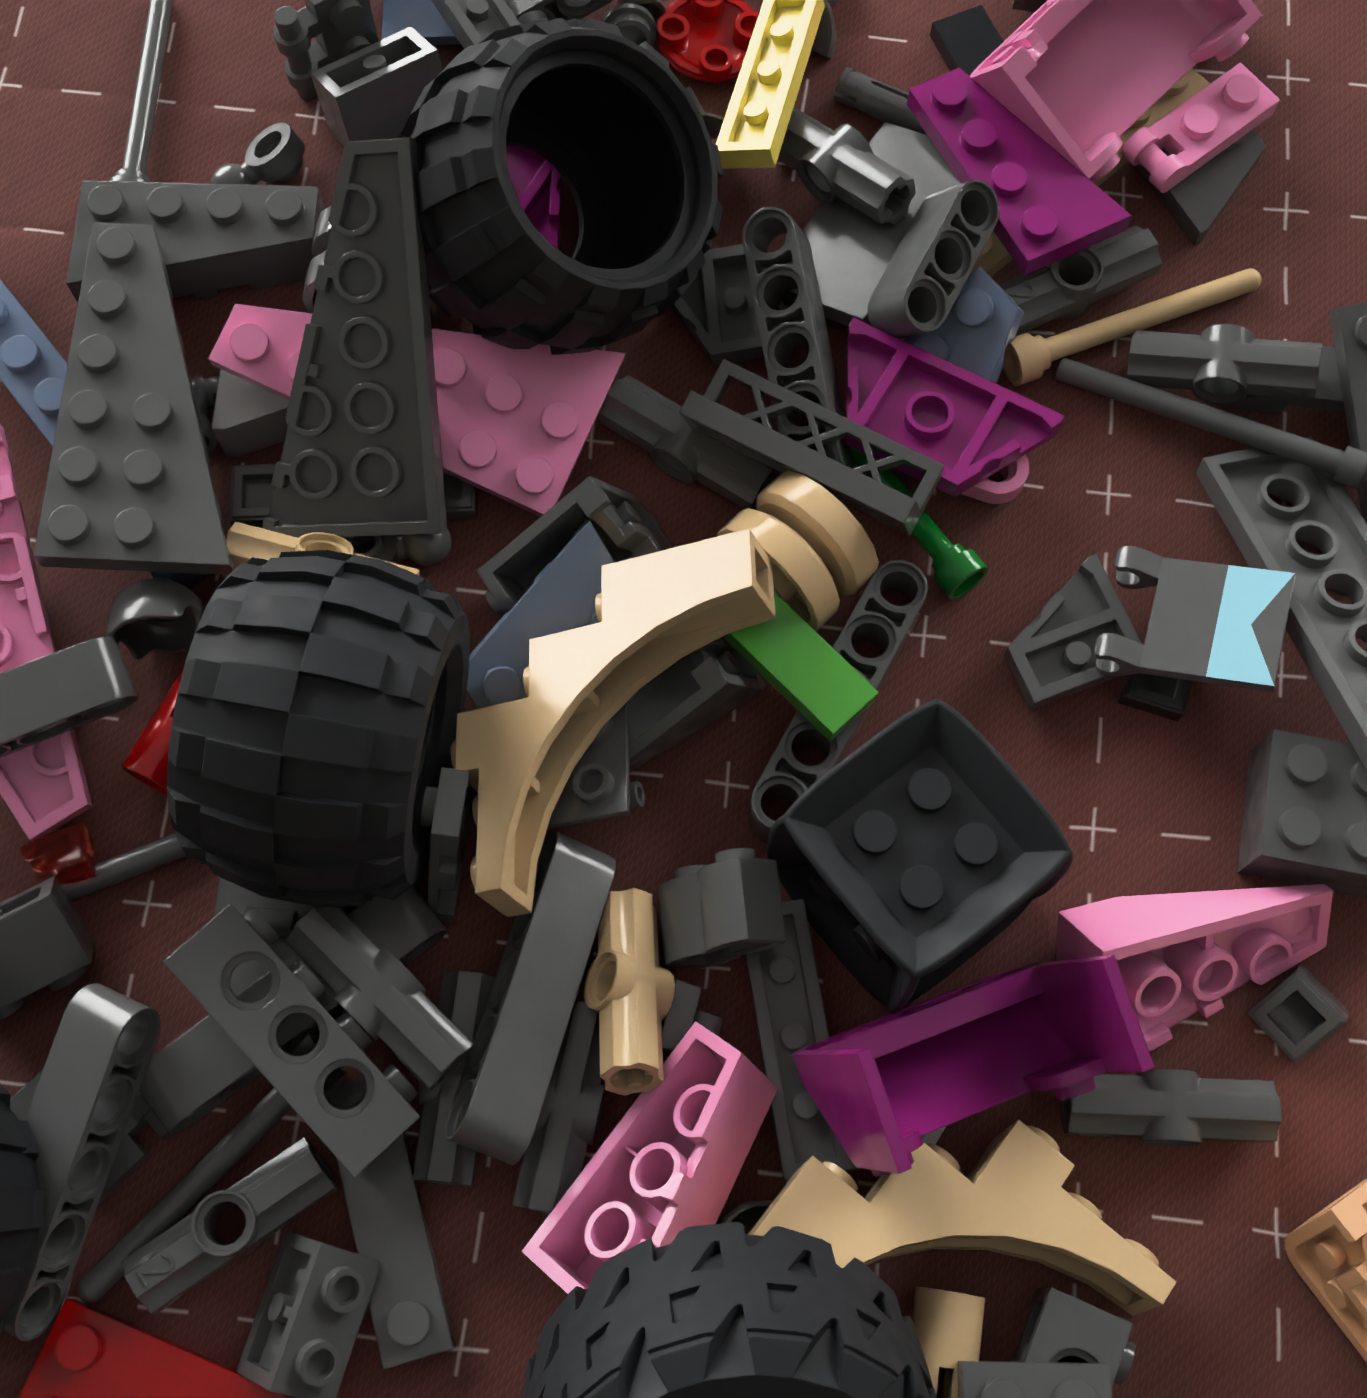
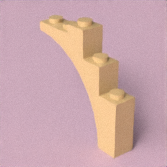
M750 529L601 566V593L595 597V610L599 623L529 639V666L524 669L523 683L527 698L457 714L456 740L451 746L452 765L454 769L469 771L470 786L478 792L472 804L473 817L477 826L476 856L472 859L470 866L471 880L475 888V894L506 917L532 913L537 862L551 814L574 767L602 727L640 688L682 657L729 633L776 618L772 562Z
M1017 1120L994 1137L967 1177L959 1172L960 1166L950 1153L935 1144H925L923 1142L922 1146L911 1152L914 1163L911 1164L912 1169L900 1174L890 1173L880 1176L865 1198L856 1192L858 1189L857 1184L845 1170L828 1161L821 1163L817 1158L811 1156L795 1171L748 1233V1235L764 1236L772 1227L780 1226L823 1239L831 1244L835 1262L841 1268H844L853 1258H857L865 1265H869L880 1259L930 1249L987 1250L1036 1261L1079 1280L1095 1289L1132 1316L1163 1305L1176 1284L1172 1277L1158 1267V1259L1148 1248L1134 1240L1121 1237L1101 1220L1102 1215L1094 1204L1076 1193L1065 1191L1061 1187L1075 1165L1060 1153L1058 1144L1050 1135L1037 1127L1027 1126L1020 1120Z

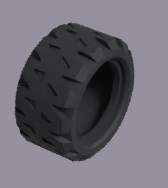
M733 1222L684 1228V1230L679 1231L671 1244L658 1248L654 1247L652 1239H648L603 1263L596 1270L589 1288L585 1289L576 1286L569 1292L544 1325L539 1338L537 1354H533V1357L528 1361L522 1398L937 1397L914 1322L910 1316L902 1317L894 1291L867 1265L857 1258H853L844 1268H841L835 1262L831 1244L820 1238L780 1226L772 1227L764 1236L745 1234L743 1224Z

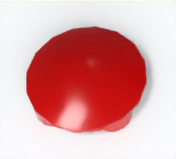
M675 0L666 7L665 12L658 19L656 41L661 55L669 61V64L675 71L693 80L720 83L738 79L759 13L753 11L741 0Z

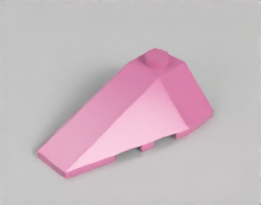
M1325 884L1113 897L1058 912L1056 961L1115 955L1149 1051H1152L1173 1039L1170 1031L1171 1027L1197 1012L1205 1018L1210 1017L1224 1008L1223 996L1252 980L1254 983L1263 985L1325 948L1333 890Z

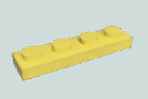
M823 0L763 1L716 142L722 169H754L776 166L825 8Z

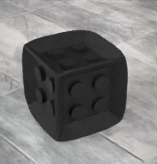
M940 699L927 702L901 716L812 784L793 803L785 815L781 816L773 824L767 844V858L777 861L778 878L791 900L804 899L807 920L854 978L892 1013L900 1012L905 1005L927 993L989 944L1026 909L1033 899L1044 895L1060 881L1071 867L1074 858L1061 829L1030 788L967 719Z

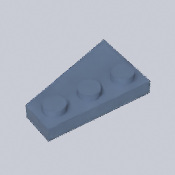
M586 519L580 525L568 544L551 563L544 567L534 579L535 582L514 607L502 616L470 654L467 691L478 709L527 698L523 683L524 669L529 666V639L599 623L595 610V597L601 593V566L615 562L590 520Z

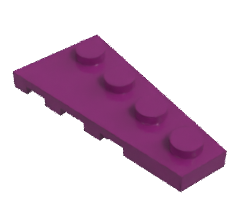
M961 68L909 88L907 106L959 182L964 183L973 179L983 180L995 191L999 201V218L993 231L1024 276L1127 230L1131 214Z

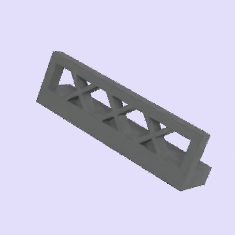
M725 359L721 362L704 396L691 390L679 412L693 430L780 473L788 470L804 474L826 488L843 504L907 536L911 535L946 470L944 464ZM732 380L753 390L758 407L757 411L741 415L719 404ZM763 395L778 402V404L766 407ZM797 411L807 416L813 437L796 442L774 431L770 419ZM817 422L834 430L820 434ZM847 437L855 439L862 443L868 464L852 469L827 457L824 445ZM871 448L890 457L875 461ZM906 464L925 473L911 498L882 484L879 472Z

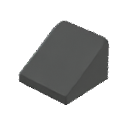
M1300 963L1247 1012L1295 1064L1347 1022L1349 1016L1348 1010L1303 963Z

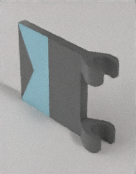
M1135 546L1119 548L1114 563L1117 570V584L1127 589H1141L1157 586L1144 644L1118 634L1103 633L1099 635L1094 649V654L1097 658L1096 668L1099 673L1107 676L1141 673L1274 692L1295 582V573L1165 558Z

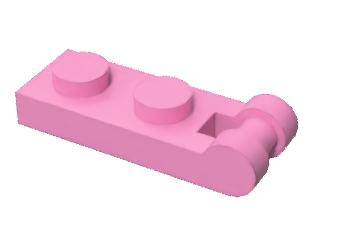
M1240 62L1149 128L1142 127L1136 131L1124 144L1121 154L1133 166L1141 164L1151 174L1149 181L1161 193H1165L1272 116L1280 99ZM1164 148L1170 155L1167 156L1161 149Z

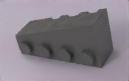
M82 180L66 284L78 302L92 222L154 225L160 239L173 298L195 295L199 301L220 297V291L237 286L249 285L251 290L305 281L311 259L314 258L311 248L320 212L326 209L319 187Z

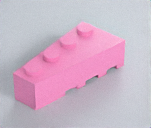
M696 1021L664 1062V1082L652 1092H642L522 1250L532 1262L567 1294L576 1286L588 1289L596 1270L603 1263L641 1242L652 1239L655 1248L671 1244L679 1231L684 1230V1228L716 1224L778 1087L742 1052Z

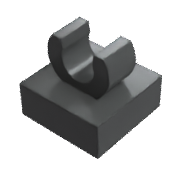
M674 980L675 992L672 1005L661 1022L663 1057L670 1056L695 1021L719 1036L723 1019L696 1010L702 990L701 987L680 980Z

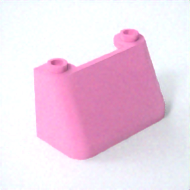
M1047 0L972 72L970 77L1092 182H1096L1119 163L1120 158L1116 153L1123 144L1120 136L1198 62L1205 61L1214 56L1221 62L1242 48L1249 40L1245 31L1262 14L1252 0Z

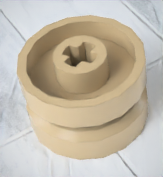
M787 470L779 474L757 495V510L747 508L740 511L718 532L717 536L750 529L772 562L774 592L817 632L838 611L839 595L849 596L855 594L872 578L878 568L879 561L875 547L864 528L841 501L822 485L804 474Z

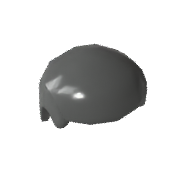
M153 577L135 580L113 597L107 616L106 634L107 637L115 638L117 645L119 642L125 644L136 660L143 658L152 650L168 654L189 651L195 631L204 613L205 605L195 592L169 578Z

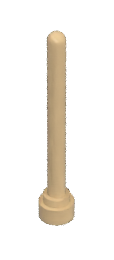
M1248 268L1045 339L1041 335L1020 334L1015 336L1014 340L1005 349L1004 373L1014 386L1034 381L1042 377L1043 371L1050 368L1052 361L1135 333V330L1141 331L1253 292L1261 284V275L1257 270Z

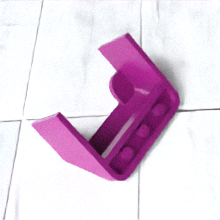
M1115 955L1034 963L1011 968L902 1009L898 1013L888 1014L820 1040L792 1053L803 1085L855 1167L871 1169L873 1176H882L890 1173L900 1174L912 1169L911 1164L914 1163L911 1152L923 1145L921 1136L1030 1091L1053 1090L1057 1100L1068 1099L1095 1089L1097 1086L1094 1077L1102 1073L1145 1072L1155 1067Z

